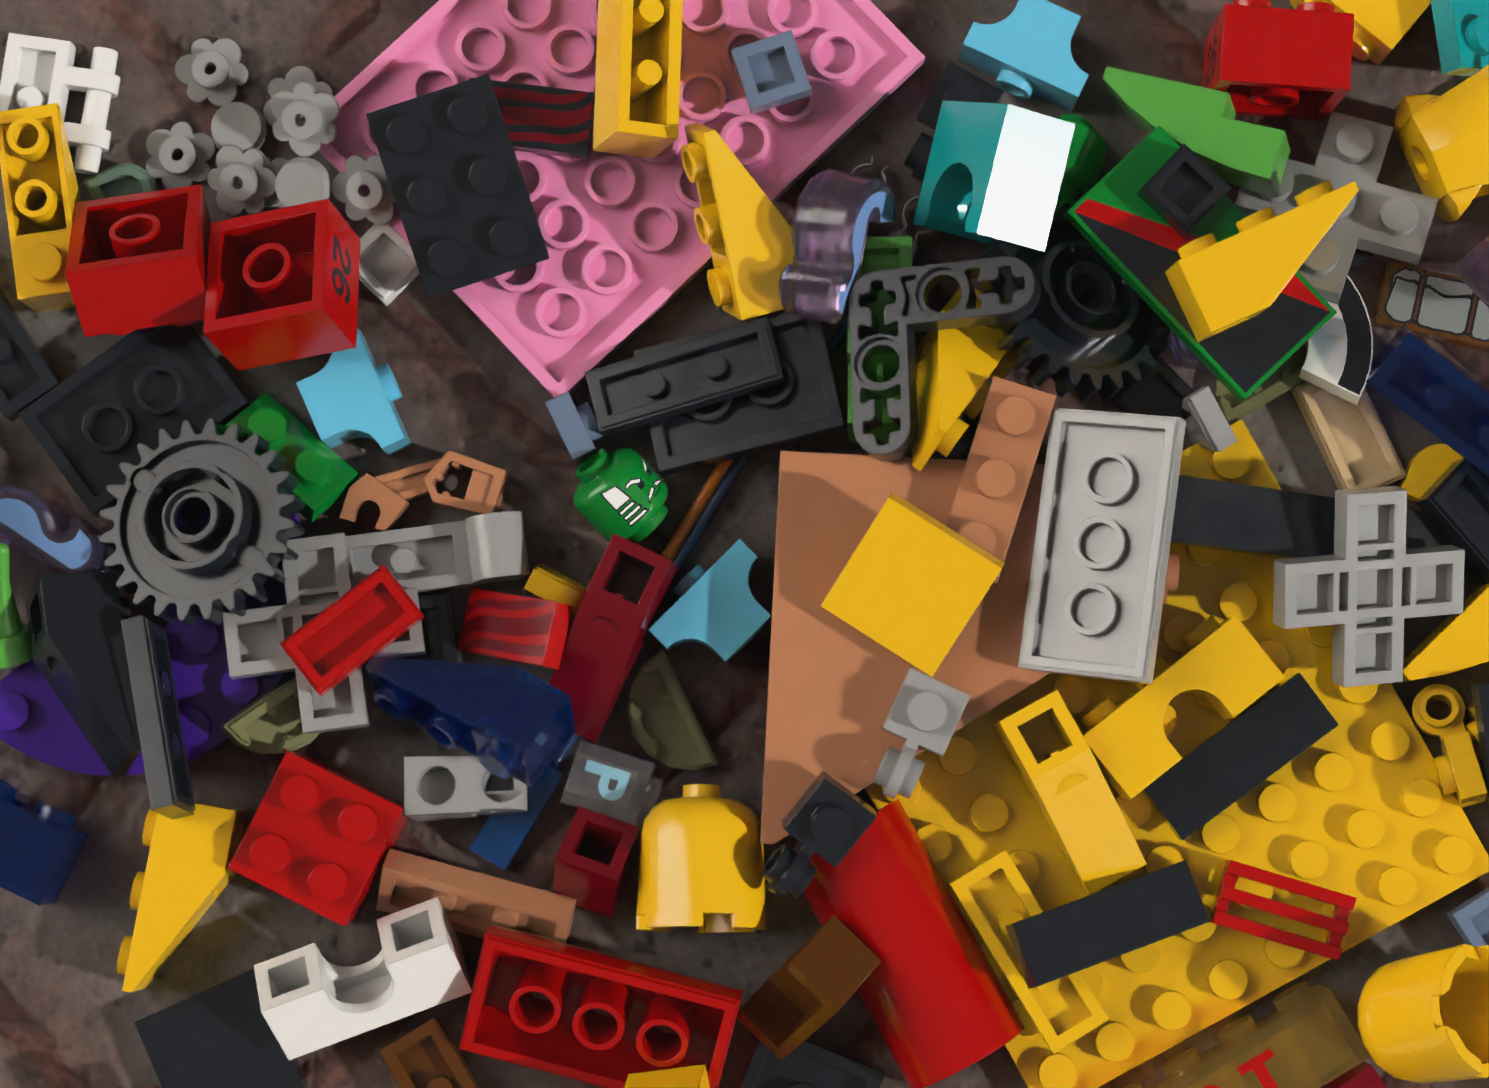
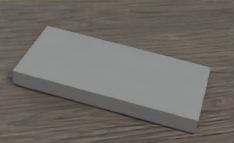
M1053 407L1018 668L1039 672L1153 684L1186 421L1181 417Z

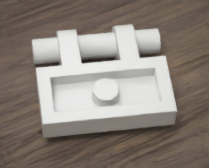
M9 33L0 81V111L57 103L60 106L68 144L77 148L74 161L75 172L86 175L98 174L101 155L109 151L111 132L106 130L111 98L118 97L121 80L118 75H115L118 52L109 48L94 47L90 69L74 67L77 48L71 41ZM70 90L86 93L81 124L64 122Z

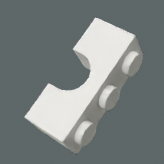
M438 897L376 919L382 950L376 957L364 964L351 967L334 965L322 956L316 943H312L254 965L261 1013L288 1060L472 992L462 945Z

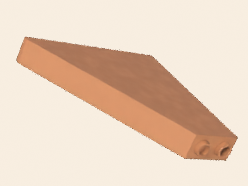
M780 451L760 844H775L789 835L783 829L782 820L822 771L856 794L873 783L875 774L889 746L901 751L905 739L883 730L882 727L908 670L912 668L927 676L929 675L822 608L821 604L892 492L946 526L967 460L930 458L922 470L919 471L912 466V457H903L902 459L888 462L879 461L871 455ZM1035 464L997 585H991L932 677L971 695L954 732L1050 674L1048 672L1018 668L1045 464ZM1169 552L1163 603L1167 601V591H1176L1178 587L1180 569L1178 552ZM918 746L914 757L926 749Z

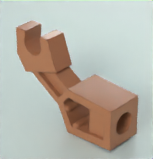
M448 450L442 458L377 477H372L366 473L349 487L339 518L357 524L361 507L367 503H375L380 508V517L375 529L378 531L392 530L411 505L408 501L427 495L431 496L432 501L438 507L471 515L499 512L510 475L504 469ZM454 468L457 471L465 469L472 472L464 499L453 497L447 491H443L440 494L438 489L439 484L445 482L447 475Z

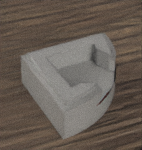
M1205 385L1183 399L1182 408L1192 415L1185 419V430L1192 445L1198 443L1202 448L1220 452L1238 441L1209 386Z

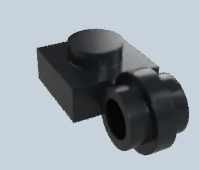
M949 61L920 110L917 121L936 130L943 100L999 103L1004 91ZM924 132L920 134L904 162L906 167L913 170L911 177L922 183L933 138Z
M822 771L782 820L783 829L799 841L793 849L785 844L780 845L768 858L761 871V877L768 881L767 889L777 897H782L786 894L793 900L798 898L809 886L816 873V867L809 862L810 857L816 853L836 868L876 819L875 809L826 772Z

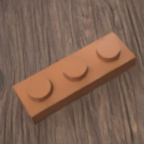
M993 376L946 526L1004 562L1056 395ZM1001 571L994 580L993 585H997Z
M389 849L382 866L376 910L393 914L438 897L456 932L484 939L488 926L495 924L568 943L577 900L548 890L497 878L486 873L475 872L423 856Z

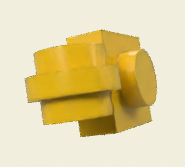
M1433 684L1423 688L1416 695L1412 705V716L1415 724L1421 731L1440 738L1443 755L1433 758V763L1443 795L1455 793L1461 808L1483 803L1488 792L1469 731H1466L1463 723L1465 715L1464 701L1460 694L1452 687L1444 684ZM1441 701L1448 705L1451 714L1445 719L1437 720L1428 715L1426 707L1431 702Z

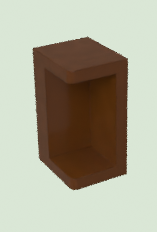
M833 915L768 977L738 1011L737 1019L782 1062L844 1006L881 960Z

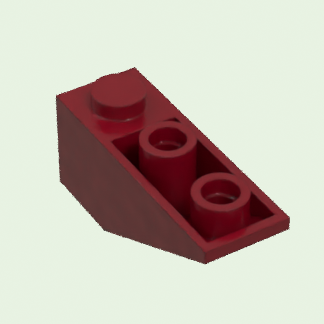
M613 533L585 591L564 645L559 670H554L537 716L596 743L649 633L648 629L652 626L678 572V568L672 560Z

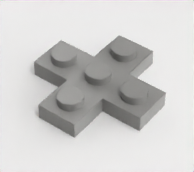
M1334 111L1331 113L1314 166L1288 159L1276 198L1240 188L1235 205L1246 217L1267 207H1272L1275 215L1278 216L1298 207L1294 197L1315 185L1330 180L1334 190L1355 181L1359 191L1298 269L1299 273L1327 302L1339 304L1356 249L1419 265L1439 199L1377 183L1394 127Z
M1397 486L1335 490L1334 555L1274 559L1273 624L1283 629L1333 625L1332 682L1342 687L1403 682L1404 618L1463 613L1465 550L1453 545L1406 549L1407 490Z
M345 533L290 539L287 541V546L293 549L299 556L297 560H282L283 573L286 578L287 604L248 609L243 617L233 612L223 613L229 676L234 680L295 671L302 731L305 735L369 726L362 666L324 696L320 697L280 646L282 641L352 589ZM417 587L404 589L420 610ZM422 620L369 661L426 654Z

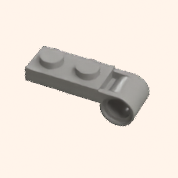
M521 511L493 512L471 516L464 521L346 536L352 588L383 564L403 589L417 587L418 593L505 582L530 576L523 513Z

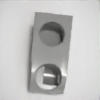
M512 756L404 757V815L417 822L442 821V819L473 818L477 817V815H510L527 812V759Z

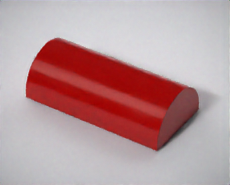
M897 799L875 811L876 819L836 868L816 853L810 857L809 862L816 867V873L803 894L821 926L831 916L835 915L881 960L878 966L857 989V992L909 1087L925 1088L993 1053L1018 1036L1025 1027L902 804Z
M490 924L485 932L459 1049L605 1088H624L628 1074L705 1064L710 1088H718L743 990Z

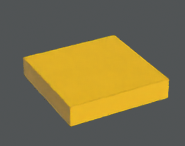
M892 492L822 602L821 607L933 677L1005 563Z

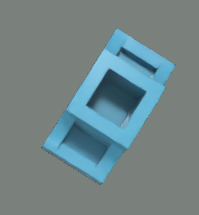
M1019 0L1013 12L1006 19L998 23L980 24L973 22L964 40L959 61L997 78L995 83L1003 91L1023 99H1029L1032 94L1071 113L1089 74L1077 66L1071 54V40L1081 16L1047 0Z
M358 327L356 348L332 352L328 363L322 370L296 382L321 441L331 449L358 438L377 442L381 449L389 456L412 447V443L393 401L403 397L396 378L387 362L377 367L363 333Z
M739 539L708 571L700 564L695 566L672 590L679 599L648 629L649 632L668 652L675 646L683 643H699L710 648L727 665L772 620V616L755 600L749 588L750 575L758 563V556Z

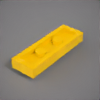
M1005 849L948 883L1053 1054L1110 1020L1080 971L1028 989L1005 926L1044 911Z

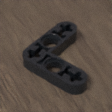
M1002 256L878 270L863 275L855 282L849 297L853 431L856 441L869 455L879 461L892 462L902 459L911 452L917 441L918 412L914 333L1010 323L1025 319L1034 312L1040 302L1041 288L1039 280L1024 261L1016 257ZM1013 275L1019 285L1024 286V289L1014 292L1013 302L1005 304L997 293L978 294L982 306L975 308L977 296L971 281L973 278H978L977 282L983 290H994L1004 287L1005 277ZM949 280L960 284L962 291L961 299L952 310L942 313L935 312L929 308L928 296L931 289L937 283ZM884 289L892 299L896 300L895 303L885 306L884 325L892 334L899 332L898 336L880 334L878 316L867 307V303L877 301L878 291ZM867 333L874 334L872 336L866 337ZM882 350H893L898 353L900 365L893 378L882 383L873 382L868 378L867 366L873 355ZM901 394V399L899 400L891 398ZM869 396L887 398L889 417L897 425H901L899 431L890 433L889 443L883 445L882 441L874 434H871L873 428L882 426L883 412L882 406L875 399L868 401Z

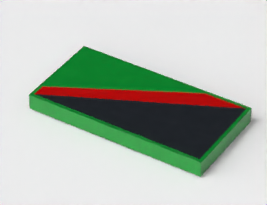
M1159 125L1063 216L1235 398L1242 402L1337 312L1297 271L1270 307L1249 320L1197 342L1165 272L1181 259L1177 249L1210 233L1214 234L1217 242L1240 233L1236 223L1246 216L1224 195L1202 220L1182 238L1136 194L1180 148Z

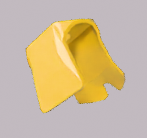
M1489 64L1441 96L1428 94L1405 96L1399 100L1396 106L1394 134L1422 194L1439 199L1435 215L1445 221H1457L1473 199L1489 195Z

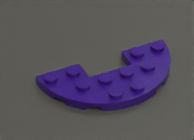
M210 510L205 511L197 518L194 524V534L200 533L206 528L210 521ZM298 513L291 515L290 520L303 527ZM305 534L299 535L297 537H291L288 540L305 538ZM281 560L278 563L277 567L283 573V565ZM270 579L264 582L263 586L268 598L265 603L251 595L245 598L246 610L286 605L285 582L280 583ZM225 607L223 613L231 611ZM202 613L195 627L179 621L177 616L163 628L167 632L188 763L200 759L230 741L218 726L285 681L290 673L232 680L229 676L223 618L220 625H215L204 619ZM33 659L20 664L0 681L1 740L23 754L47 765L71 772L112 776ZM142 752L139 753L126 776L145 774Z

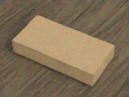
M1306 382L1291 390L1338 490L1385 487L1406 477L1407 474L1365 388L1357 406L1310 382Z

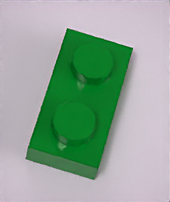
M266 392L224 426L225 430H227L235 422L249 432V437L257 433L270 443L268 451L276 450L288 460L282 471H289L300 482L288 494L296 496L305 503V508L299 511V513L311 523L346 494L349 487L357 480L358 472Z

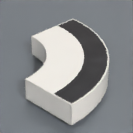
M1347 275L1339 304L1328 302L1337 313L1305 342V363L1299 378L1357 406L1371 370L1373 334L1365 303L1358 289Z

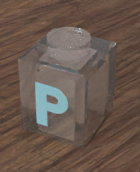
M580 740L561 803L577 808L581 806L636 826L641 814L648 815L651 809L657 805L664 780L653 777L657 765L655 763Z

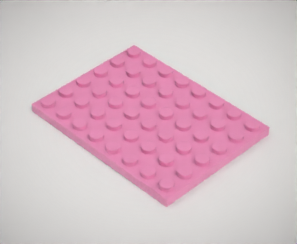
M439 0L335 96L339 103V114L333 121L337 128V137L330 143H321L318 151L339 173L345 172V163L349 157L361 155L368 159L375 154H379L366 117L367 113L489 74L490 79L494 81L595 93L598 0ZM683 0L678 140L654 158L593 151V132L589 160L515 151L550 259L452 290V292L553 398L566 392L571 394L586 380L585 372L599 368L712 262L710 247L702 243L695 225L694 210L697 207H701L696 182L691 183L682 163L681 147L688 144L685 125L698 123L716 130L774 204L923 65L925 56L870 0ZM792 30L811 86V96L751 115L731 57V49ZM364 185V191L370 194L369 187ZM394 202L396 207L395 215L387 223L410 246L396 202Z

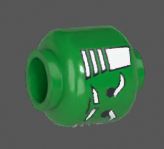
M603 448L599 449L586 458L575 472L580 482L573 494L574 505L585 519L608 541H610L614 533L636 543L655 530L668 512V508L664 504L668 495L665 481L634 449L621 448L610 454Z

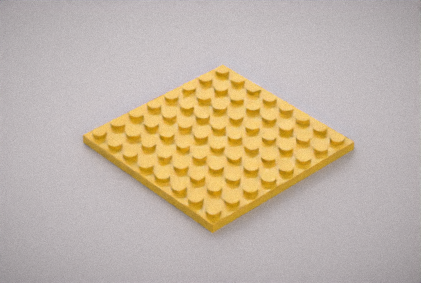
M1242 419L1230 425L1238 441L1222 451L1216 452L1200 447L1198 443L1182 451L1179 475L1282 490ZM1170 543L1169 552L1179 553V582L1176 591H1167V601L1162 606L1156 658L1162 655L1168 664L1188 649L1182 638L1209 616L1213 615L1220 624L1223 620L1236 615L1285 676V678L1237 716L1291 676L1300 672L1339 725L1183 841L1177 838L1143 790L1134 798L1123 800L1105 778L1147 864L1097 892L1186 860L1210 920L1226 860H1233L1356 897L1354 910H1350L1347 921L1350 923L1347 935L1343 936L1340 948H1343V953L1488 873L1489 855L1463 809L1460 807L1454 793L1443 795L1433 763V756L1393 685L1385 683L1342 687L1332 682L1333 625L1283 629L1273 624L1274 559L1284 558ZM1050 673L954 732L942 757L928 750L915 756L914 758L925 762V765L909 799L899 794L894 799L882 794L884 787L875 783L864 788L876 811L899 799L1022 1021L1025 1029L1004 1046L1027 1088H1098L1330 960L1327 957L1208 922L1080 970L1110 1020L1057 1053L1053 1054L948 883L1005 849L1044 912L1089 896L993 724L1046 694L1058 690L1082 733L1087 728L1080 718L1110 695L1119 704L1138 689L1133 682ZM1182 692L1175 696L1167 705L1163 716V728L1169 742L1180 756L1183 757L1237 716L1223 720L1205 698L1195 693ZM1237 877L1234 887L1238 890L1331 918L1335 909L1334 905L1241 877ZM1230 901L1227 914L1323 943L1326 941L1328 930Z

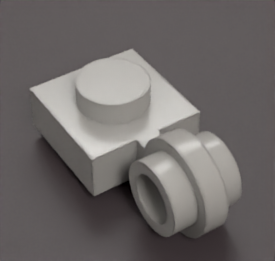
M912 668L908 670L882 727L883 730L905 739L901 751L890 746L888 747L873 779V783L884 787L883 795L892 799L897 794L908 799L910 798L925 765V762L914 758L918 746L942 757L971 695Z

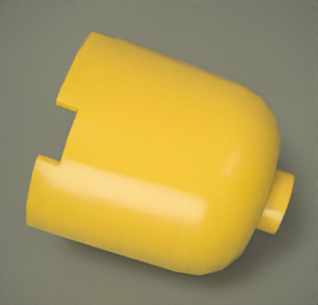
M712 784L683 785V797L664 800L651 809L643 821L640 834L636 930L671 933V927L697 926L698 933L755 932V930H766L765 879L761 877V871L764 866L763 844H760L761 821L753 809L741 801L721 798L722 786Z
M1461 944L1402 958L1377 968L1362 988L1357 1005L1359 1032L1363 1046L1373 1062L1393 1078L1415 1083L1489 1077V945L1476 947Z

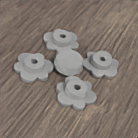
M199 38L191 46L192 54H186L178 59L175 65V73L183 84L188 85L187 95L193 102L203 103L208 99L213 105L220 107L212 119V138L205 133H194L193 128L186 122L174 124L171 132L165 129L155 130L148 136L146 141L147 151L152 156L146 163V171L154 179H162L165 189L192 186L193 181L196 183L206 182L208 173L211 171L207 162L214 157L216 147L220 150L228 145H236L246 152L253 148L259 149L263 145L267 134L266 121L273 127L275 121L278 120L273 116L270 109L271 99L277 92L282 90L293 91L296 84L304 81L313 84L317 93L327 92L333 95V91L327 83L317 82L315 74L308 67H294L287 73L286 79L275 78L270 81L268 93L271 99L266 102L262 115L251 104L234 102L238 93L237 86L244 84L249 76L247 68L242 63H239L241 60V50L238 44L228 38L219 39L213 44L208 39ZM210 67H216L215 73L207 74V70ZM301 114L300 121L305 124L306 119ZM183 152L182 159L174 160L176 153ZM265 156V166L272 168L277 174L283 165L288 162L284 158H276L271 162ZM238 177V183L243 186L242 179ZM275 193L265 198L266 207L262 212L284 208L285 206L279 201ZM246 210L239 213L240 216L251 215Z
M306 81L296 84L293 91L282 90L277 92L270 102L271 112L278 119L273 124L274 136L280 141L289 140L291 149L300 157L286 162L277 174L272 168L265 166V155L259 149L253 148L244 152L236 145H228L218 151L216 155L217 168L212 169L207 176L209 186L213 190L218 191L216 196L218 207L229 215H236L244 210L250 214L260 213L266 207L265 198L275 193L279 201L285 207L329 199L331 191L339 201L346 203V214L354 221H360L367 217L372 223L381 225L389 222L394 217L396 211L395 199L379 154H375L368 159L361 155L349 157L345 163L346 171L338 174L332 183L325 167L315 159L307 157L315 154L319 150L321 143L327 144L336 139L337 128L333 121L339 114V103L330 93H317L314 85ZM301 114L306 119L305 124L300 121ZM238 177L242 179L243 186L238 183ZM364 185L369 187L370 194L364 191Z

